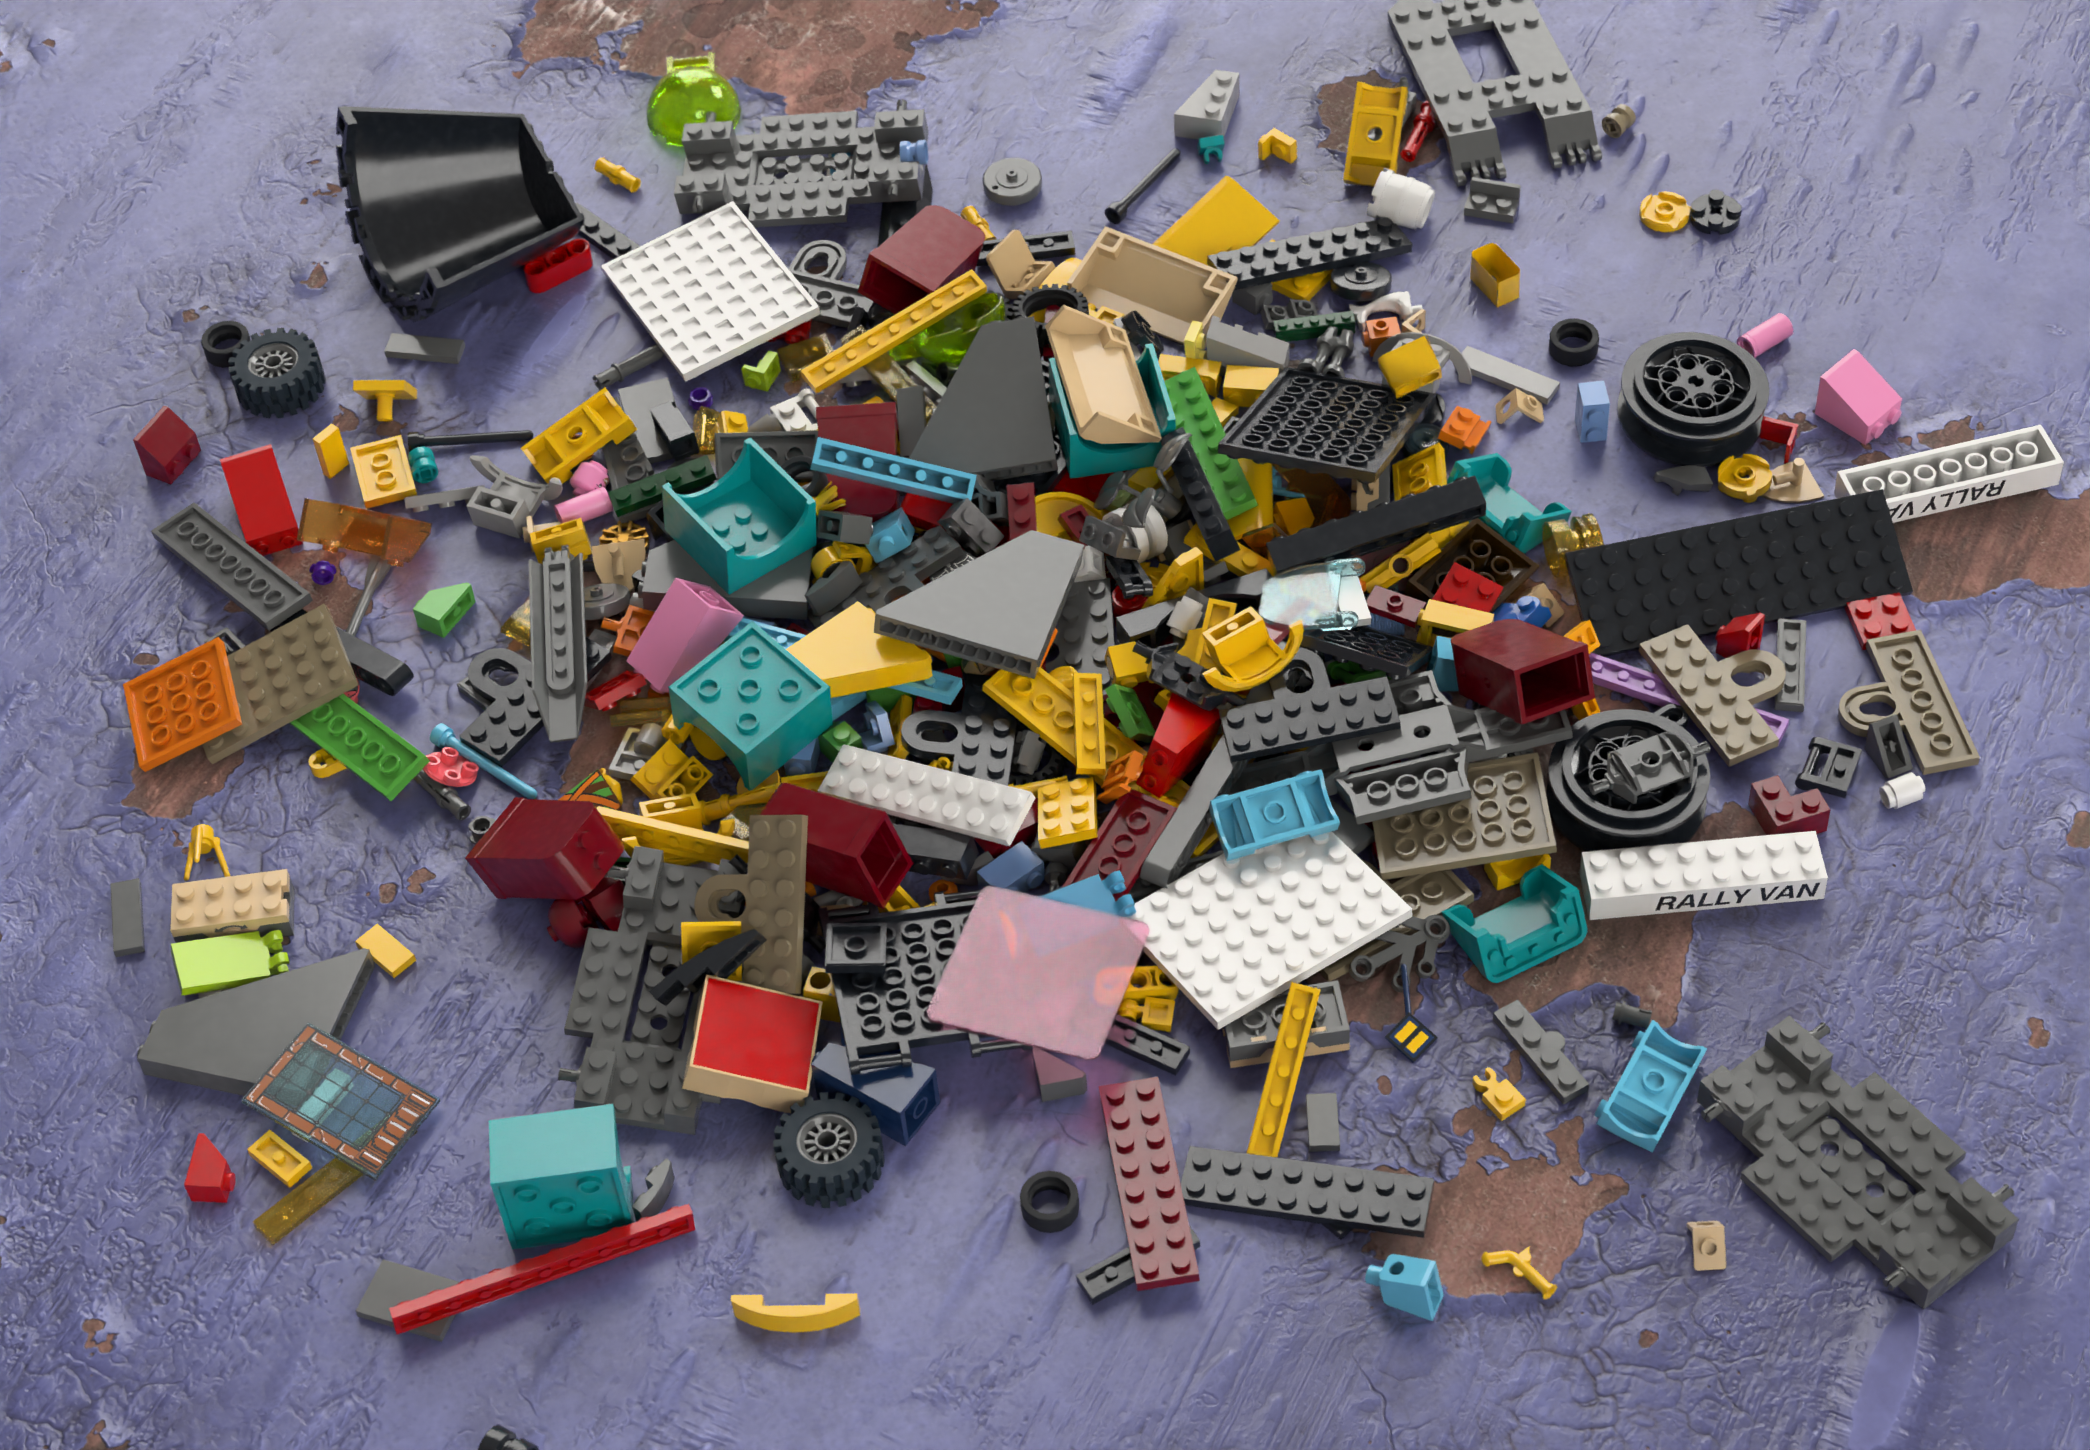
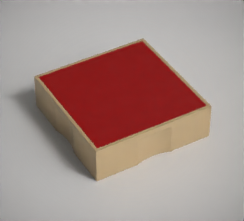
M706 974L698 999L693 1026L694 1039L688 1054L682 1089L721 1098L740 1099L760 1107L791 1113L790 1106L796 1102L800 1107L804 1106V1098L808 1097L812 1075L811 1062L815 1056L823 1002Z

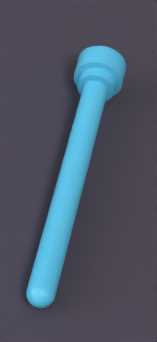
M440 723L432 730L430 741L439 748H454L460 755L476 763L480 768L528 799H535L537 797L535 789L456 739L450 727Z

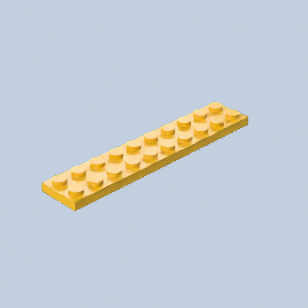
M1039 667L1035 679L1000 669L983 684L982 691L1034 733L1039 734V737L1076 766L1073 693L1041 667ZM1105 718V775H1088L1089 777H1094L1095 782L1100 786L1104 782L1110 764L1135 750L1144 755L1140 764L1143 766L1147 755L1144 749L1129 737H1125L1119 729ZM1180 780L1164 796L1168 797V799L1182 801L1190 786L1183 780ZM1136 781L1128 784L1132 789L1150 797L1152 796L1150 792L1138 786ZM1213 821L1190 858L1202 856L1219 840Z

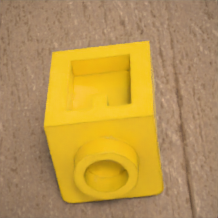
M1273 128L1258 141L1259 159L1264 160L1269 155L1274 154L1276 157L1291 164L1297 159V140Z

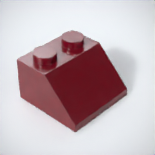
M165 405L133 439L145 474L170 485L183 473L184 469L201 451L196 433Z

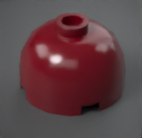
M581 898L574 900L555 899L548 911L550 925L547 927V931L555 942L561 940L568 947L583 948L588 929H599L587 909L582 904H578L582 901Z

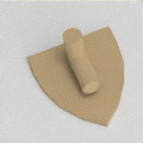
M1795 458L1794 461L1772 470L1771 487L1766 493L1761 495V497L1783 503H1803L1824 498L1821 489L1802 458Z
M645 539L592 546L595 571L603 584H621L626 586L630 592L634 589L632 575L636 571L642 570V562L645 561L646 557Z

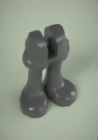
M1330 326L1317 340L1318 352L1315 359L1306 358L1301 360L1297 369L1322 373L1328 357L1333 356L1330 364L1324 368L1323 373L1345 377L1341 364L1343 359L1352 353L1354 347L1353 331L1344 329L1340 337H1337V327Z

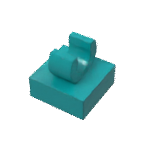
M1223 135L1199 138L1197 143L1198 155H1204L1203 160L1205 164H1209V154L1212 153L1217 155L1218 162L1222 161V151L1225 145Z

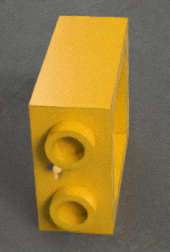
M1429 599L1426 609H1421L1419 612L1417 625L1421 627L1418 631L1417 642L1433 647L1436 637L1441 635L1432 634V626L1463 633L1494 622V614Z

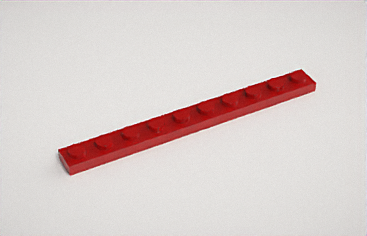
M689 1204L680 1207L675 1206L666 1212L652 1217H643L637 1222L623 1227H614L606 1233L583 1238L577 1243L566 1247L554 1248L546 1254L523 1259L517 1264L506 1268L494 1269L483 1276L463 1280L457 1285L443 1290L431 1291L423 1297L411 1301H402L397 1306L389 1308L396 1334L404 1333L694 1231L693 1212Z

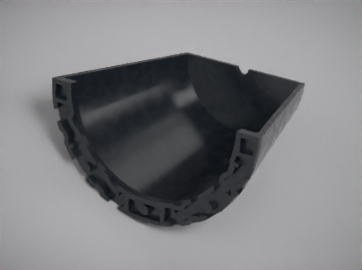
M352 106L338 107L336 135L342 136V145L336 146L340 188L346 187L348 199H345V206L351 210L345 211L351 228L354 244H360L363 254L359 255V258L377 295L384 304L390 302L392 306L389 307V310L393 314L397 313L398 317L402 320L410 319L412 322H417L434 315L573 239L585 223L583 213L578 210L572 194L567 191L563 178L558 175L557 171L554 172L552 159L547 156L543 143L536 137L532 124L528 123L524 114Z

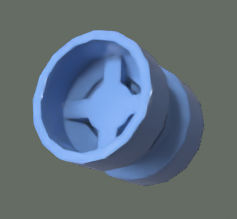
M918 140L916 143L901 141V162L919 161L920 165H927V141Z

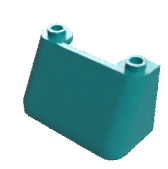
M1498 453L1455 462L1447 484L1460 477L1468 478L1475 475L1486 501V516L1478 519L1522 553H1527L1567 524L1572 511L1559 502L1550 503L1542 513L1508 486L1512 475L1511 466Z
M1543 864L1528 870L1522 876L1520 881L1522 896L1476 918L1473 917L1471 910L1465 905H1455L1442 911L1443 918L1449 923L1451 935L1479 972L1492 983L1502 982L1577 946L1586 937L1587 924L1579 889Z

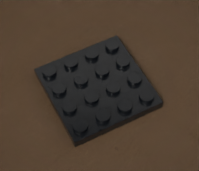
M1331 616L1329 619L1326 618L1303 632V639L1300 644L1318 655L1326 653L1333 655L1332 659L1338 662L1349 663V661L1359 663V667L1364 670L1375 671L1378 669L1386 672V676L1401 680L1403 677L1406 678L1430 661L1433 650L1432 646L1368 626L1343 628L1341 619L1335 616Z

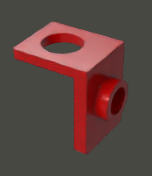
M1763 416L1759 438L1786 444L1784 464L1788 463L1796 443L1799 424Z

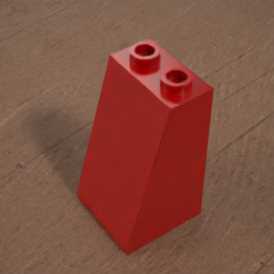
M271 444L220 459L246 543L262 556L303 544Z
M1172 692L1136 784L1156 797L1161 798L1208 757L1221 724L1219 709L1214 708L1211 711L1202 709Z

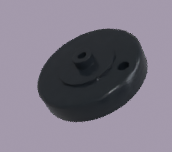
M1364 262L1336 268L1330 276L1331 290L1336 295L1348 300L1371 301L1385 296L1391 290V273L1385 267L1376 263Z

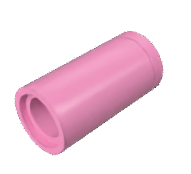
M1778 313L1737 339V345L1756 358L1793 334L1792 323L1787 316Z
M600 487L554 505V510L561 524L578 518H582L584 523L612 512L613 506L605 487Z

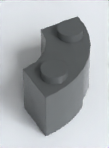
M974 473L977 477L971 502L990 522L1000 526H1009L1007 494L1000 491L997 492L992 480Z

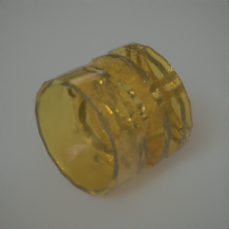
M1592 513L1583 514L1581 518L1573 516L1570 520V527L1565 519L1548 521L1543 524L1544 552L1549 569L1555 578L1569 576L1564 560L1566 552L1604 545L1599 524Z

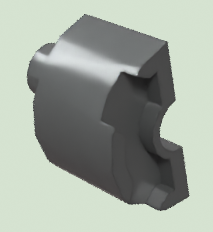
M1024 730L1023 732L1016 731L1011 772L1026 776V774L1033 776V773L1037 772L1047 743L1039 738V734L1029 730Z

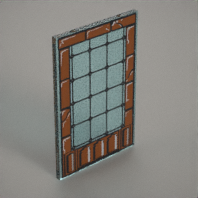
M308 1022L259 1080L255 1082L241 1101L253 1110L376 1181L440 1103V1098Z

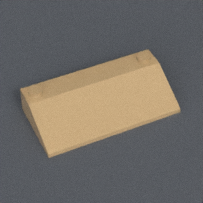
M1105 226L1068 280L1067 285L1068 289L1073 287L1077 289V292H1082L1083 297L1087 299V303L1094 304L1097 311L1102 306H1105L1126 316L1135 310L1151 325V328H1149L1151 332L1185 345L1184 339L1192 320L1202 322L1203 334H1206V337L1212 315L1219 317L1221 321L1238 279L1229 273Z
M1063 305L1047 323L1045 328L1079 435L1085 440H1092L1100 444L1159 442L1162 438L1125 329Z

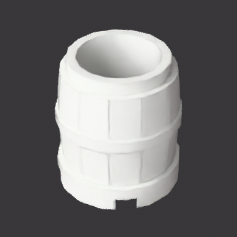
M1384 168L1372 192L1374 204L1369 203L1367 215L1376 219L1379 217L1389 218L1398 226L1415 230L1417 228L1421 229L1432 207L1435 190H1432L1431 186L1417 181L1413 177L1398 175L1393 170Z

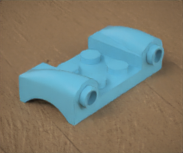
M1322 769L1313 772L1305 771L1292 778L1232 795H1220L1210 800L1209 805L1226 861L1255 853L1256 849L1309 835L1314 837L1338 830L1340 824L1326 790Z
M1654 1020L1651 1021L1645 1033L1642 1031L1638 1032L1631 1046L1636 1049L1608 1102L1602 1099L1594 1116L1599 1118L1597 1125L1650 1152L1654 1151L1707 1050L1703 1046L1688 1045L1672 1038Z

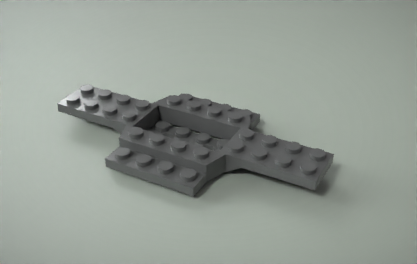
M1430 670L1409 675L1406 678L1403 677L1401 680H1388L1399 715L1401 729L1311 746L1304 751L1249 763L1229 795L1292 778L1305 771L1313 772L1322 769L1328 796L1338 794L1354 812L1358 825L1472 798L1467 781L1469 762L1573 738L1572 729L1565 709L1522 725L1515 722L1514 719L1488 707L1470 710L1452 706L1438 690L1433 671ZM1423 730L1430 732L1424 738H1418L1414 735L1416 732ZM1368 743L1374 745L1369 751L1358 749L1360 745ZM1433 751L1438 752V754L1418 758L1420 754ZM1403 758L1413 759V760L1404 761V762H1400V763H1396V764L1389 765L1392 761H1395V760H1399V759H1403ZM1374 765L1383 766L1371 770L1362 771L1365 767H1370Z

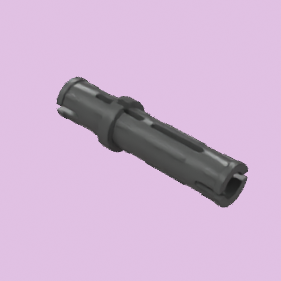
M423 769L413 778L436 799V803L442 809L450 811L456 819L464 820L469 816L471 807L458 797L457 791L452 787H447L431 779Z

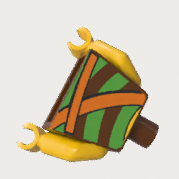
M605 768L597 769L558 799L590 801L596 808L600 806L621 811L623 804L620 783L607 775Z

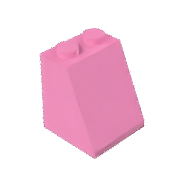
M1853 349L1820 377L1815 414L1864 445H1867L1872 439L1880 437L1886 427L1898 421L1901 416L1902 398L1857 350Z

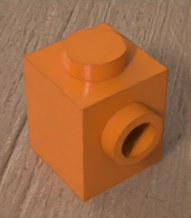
M1397 317L1366 321V331L1362 332L1363 347H1368L1370 357L1374 356L1377 348L1386 339L1401 333Z

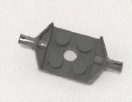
M1664 732L1607 754V773L1604 774V779L1589 783V789L1593 795L1609 789L1629 802L1636 804L1637 796L1687 777L1690 784L1693 777V760L1697 756L1710 753L1709 744H1707V741H1703L1702 743L1690 746L1689 743H1685L1676 734ZM1650 758L1652 760H1656L1658 763L1648 765L1644 763L1643 760Z

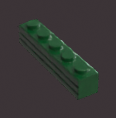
M1353 311L1274 320V337L1285 342L1314 339L1323 335L1330 326L1337 327V336L1341 335L1344 329L1351 330L1354 334L1355 318Z

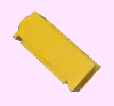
M1160 354L1158 362L1164 381L1195 367L1207 394L1214 398L1218 396L1222 382V376H1219L1222 362Z

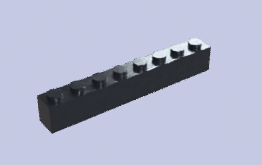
M1475 475L1468 478L1460 477L1447 485L1432 486L1427 491L1416 495L1408 494L1400 500L1391 503H1380L1373 509L1355 511L1348 517L1339 520L1331 519L1324 522L1323 525L1314 528H1303L1296 534L1286 537H1275L1266 543L1267 556L1277 583L1323 569L1327 561L1354 559L1421 537L1427 532L1431 534L1486 516V501Z

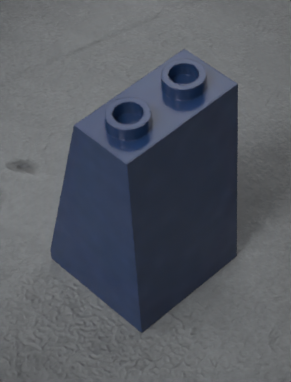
M828 1043L822 1052H817L812 1059L811 1067L817 1098L820 1099V1093L828 1092L829 1099H835L837 1092L845 1094L847 1102H849L852 1096L859 1099L860 1108L866 1104L871 1109L872 1116H876L880 1132L904 1146L910 1142L940 1104L936 1069L930 1066L912 1062V1067L902 1068V1065L863 1070L860 1071V1074L851 1075L846 1047ZM873 1053V1054L859 1055L858 1058L860 1059V1058H867V1057H874V1056H881V1055Z

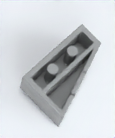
M1215 70L1174 113L1175 136L1198 140L1199 138L1223 135L1224 137L1240 95L1239 73Z
M1212 315L1206 337L1207 360L1222 362L1219 375L1225 376L1227 365L1279 368V374L1285 367H1288V342L1260 332L1257 335L1242 330L1243 326L1235 324L1233 327L1219 322V317Z

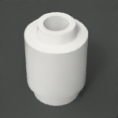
M1183 596L1181 602L1177 601L1168 620L1167 626L1171 627L1169 633L1185 639L1188 630L1196 629L1203 614L1201 612L1203 605Z
M1912 772L1884 783V786L1879 788L1880 798L1887 809L1892 807L1898 809L1921 800L1923 792H1925V784L1922 778L1915 776Z

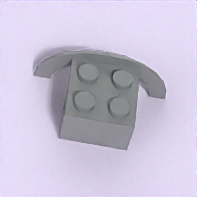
M1416 332L1396 334L1381 343L1373 356L1372 361L1378 362V358L1383 354L1427 335L1441 371L1450 359L1457 370L1458 382L1470 385L1472 382V373L1463 354L1447 341L1430 334ZM1383 375L1382 384L1389 385ZM1440 379L1416 390L1436 393L1439 389Z
M477 455L469 457L473 466L484 477L493 482L490 489L478 486L467 504L472 522L476 526L520 539L523 534L522 527L527 526L526 517L532 516L533 518L543 500L556 499L563 490L562 482L559 478H551L548 484L527 482L502 471L487 457Z

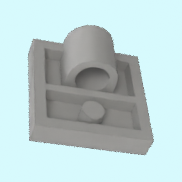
M650 722L645 723L641 729L629 727L608 768L610 776L630 780L668 741L662 736V727ZM679 743L678 745L675 744L679 749H681L682 743Z

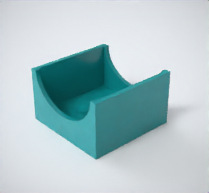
M1150 343L1145 344L1144 351L1136 363L1162 437L1175 431L1176 419L1154 345ZM1049 358V402L1052 403V409L1055 414V426L1070 479L1154 466V461L1162 448L1160 441L1100 444L1092 440H1085L1079 435L1056 359Z
M751 437L744 440L742 452L733 467L711 486L699 492L685 495L675 493L669 482L662 486L665 531L728 595L817 545L816 501Z
M753 621L668 687L674 725L680 730L685 722L690 723L713 739L733 762L741 775L744 787L749 791L757 787L833 725L830 686Z
M614 1104L489 1120L490 1184L512 1250L579 1241L586 1237H594L606 1233L614 1227H623L634 1223L632 1172L630 1166H624V1168L622 1166Z

